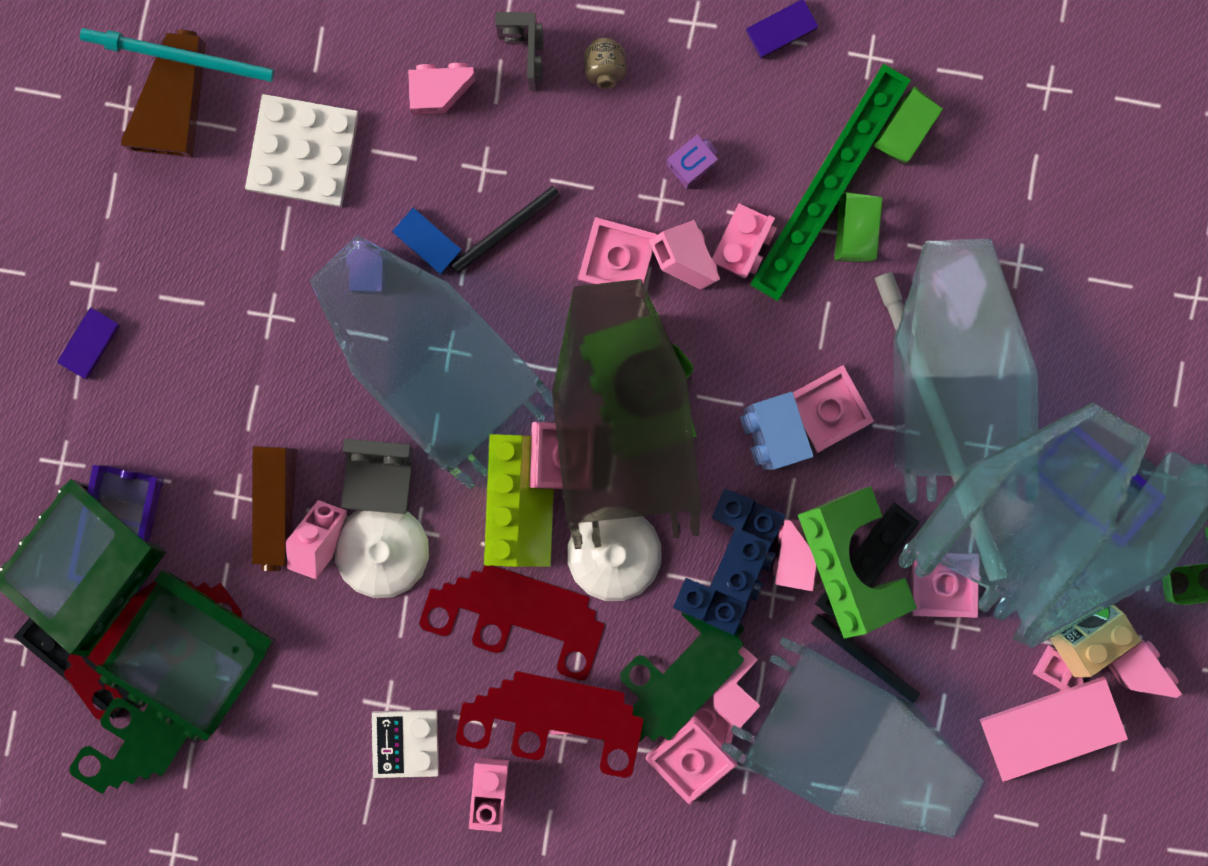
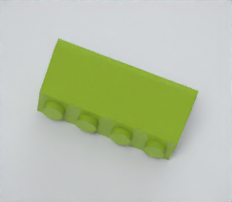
M489 434L484 565L511 567L551 566L554 489L529 488L531 436Z

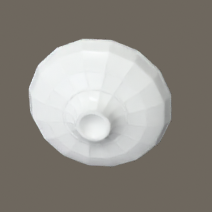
M604 507L588 514L574 528L567 545L568 566L575 582L587 594L604 601H625L642 594L655 580L661 565V543L655 528L641 514L625 507Z
M361 510L353 512L344 522L335 548V563L343 580L356 592L372 598H391L410 590L423 576L429 560V545L426 533L421 523L408 511L406 514Z

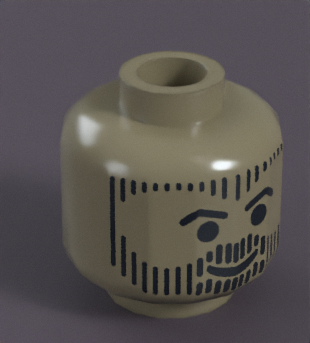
M598 38L592 41L590 46L585 49L583 54L586 79L590 83L597 85L600 89H611L616 86V83L625 78L627 73L625 51L615 40L611 38Z

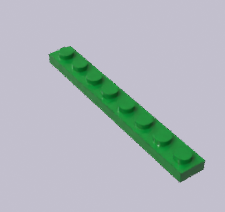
M882 64L749 286L776 302L779 300L911 79L886 64Z

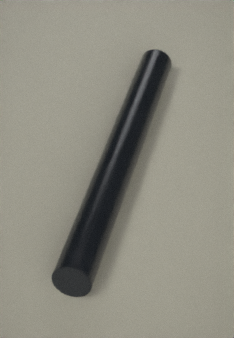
M552 185L453 261L451 265L458 274L552 203L560 196L558 191Z
M819 613L815 615L810 624L911 703L918 699L920 692L851 638L844 639L842 632Z

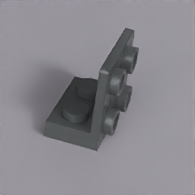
M496 12L495 25L499 40H505V43L509 45H522L524 40H528L527 81L529 91H536V82H542L543 79L542 56H537V50H543L544 46L543 24L537 23L536 13Z
M344 439L343 452L347 456L342 507L350 510L406 514L413 461L412 447L409 444Z

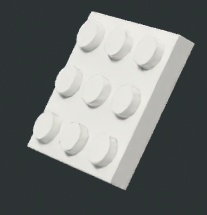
M262 94L245 189L251 192L342 208L359 116L358 111Z

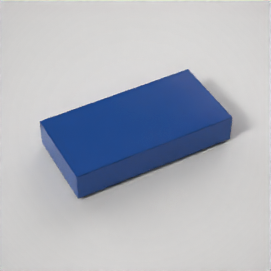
M414 208L407 213L392 231L441 275L462 252L455 243Z

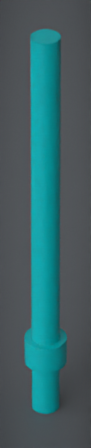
M82 28L80 31V41L103 45L106 50L120 52L121 50H126L268 82H273L275 75L274 69L123 37V33L108 30L105 33L87 28Z

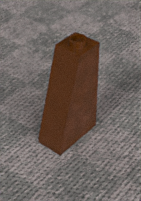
M179 29L177 34L166 33L162 45L205 54L206 43L197 36L196 32ZM156 57L123 134L121 146L129 151L193 158L203 67Z
M253 446L252 564L261 565L262 571H281V566L287 565L286 541L292 534L297 455V449Z

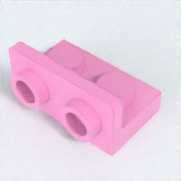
M738 203L712 258L716 265L743 279L747 277L749 272L755 274L763 259L762 256L758 255V252L763 243L770 244L777 228L772 226L775 217L771 215L767 217Z

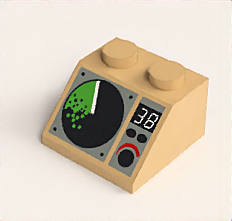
M1092 587L1040 622L1074 677H1092L1141 642L1126 615Z

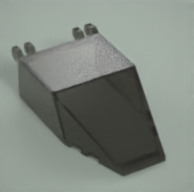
M641 279L574 286L552 388L566 521L570 527L575 550L582 549L583 545L579 523L592 522V541L596 548L601 547L599 521L670 513L673 539L680 538L681 533L677 512L690 511V532L693 536H699L700 510L702 508L687 377Z

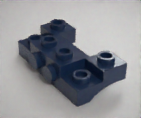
M724 488L712 519L715 522L735 529L710 588L685 578L673 608L736 636L751 600L757 601L764 583L759 581L764 570L770 571L774 563L776 553L772 551L778 539L779 529L786 520V515Z

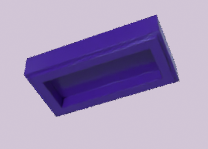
M799 0L746 28V33L760 59L817 30L818 25L806 2Z
M90 307L57 363L83 379L88 380L121 324Z

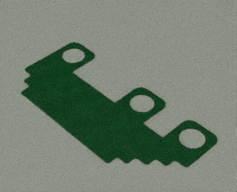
M681 613L701 634L664 673H661L642 655L636 656L622 670L620 674L621 681L640 698L633 705L632 713L633 716L642 717L643 719L639 742L646 736L655 741L661 735L670 741L742 664L744 658L738 653L743 646V642L739 639V635L744 631L742 625H740L737 635L733 636ZM644 665L649 669L650 679L645 685L637 686L631 682L629 675L634 666Z
M188 633L196 643V652L179 665L171 668L155 695L197 722L222 681L215 676L218 665L212 662L216 649ZM179 636V647L174 651L168 652L171 656L179 657L186 652L187 642L183 637ZM154 644L150 645L152 651L162 656ZM115 698L104 712L100 723L103 728L125 742L113 760L91 746L83 747L70 765L69 772L74 778L101 794L110 785L118 789L123 781L133 784L139 776L149 779L153 772L163 776L188 736L183 733L185 728L175 721L171 725L155 715L157 710L150 705L143 712L124 699ZM123 707L130 712L131 721L125 728H116L111 724L110 714L115 708ZM88 755L96 757L100 762L99 772L92 777H86L79 771L80 760Z

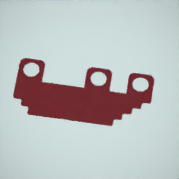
M484 565L482 572L473 570L468 579L458 577L454 585L444 583L440 591L431 588L419 622L423 630L447 636L452 631L459 608L478 613L480 615L472 637V643L478 648L493 653L503 651L511 625L564 641L557 663V671L562 675L577 680H585L589 676L604 629V624L594 619L596 611L587 607L589 602L588 596ZM440 607L447 611L449 620L444 627L434 628L430 625L428 614L433 608ZM493 624L500 629L501 639L497 644L487 645L482 641L480 633L484 626ZM576 651L584 655L586 665L583 670L571 672L567 669L565 658L569 653Z
M155 581L133 596L87 657L96 666L106 661L157 583ZM192 581L186 582L217 603L228 604L234 614L242 617L241 609L222 583H218L213 588H210L206 582H203L198 587L194 586ZM154 611L118 663L117 669L152 644L156 646L166 662L171 666H177L196 652L197 646L185 628L160 612ZM173 636H181L187 642L186 652L179 657L171 656L166 650V643ZM70 655L68 656V661L71 667L64 671V676L96 719L101 720L106 710L97 709L92 701L95 692L103 689L98 682L101 675L88 666L81 656ZM104 683V689L110 691L114 699L122 698L117 689Z
M516 671L513 680H502L500 688L490 687L487 696L477 695L474 703H462L456 741L461 746L485 749L489 745L494 719L516 723L511 752L514 756L531 760L543 758L549 730L604 740L600 761L601 772L606 775L628 778L633 774L643 719L642 717L633 716V706L624 703V692ZM470 721H478L484 726L485 734L477 742H471L464 736V727ZM534 732L538 735L540 746L535 752L526 753L520 748L519 738L523 733ZM616 749L626 752L629 758L627 767L620 771L610 768L607 761L608 755Z

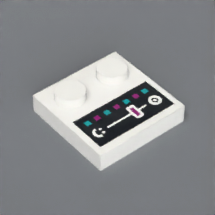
M438 710L372 712L373 778L439 776Z

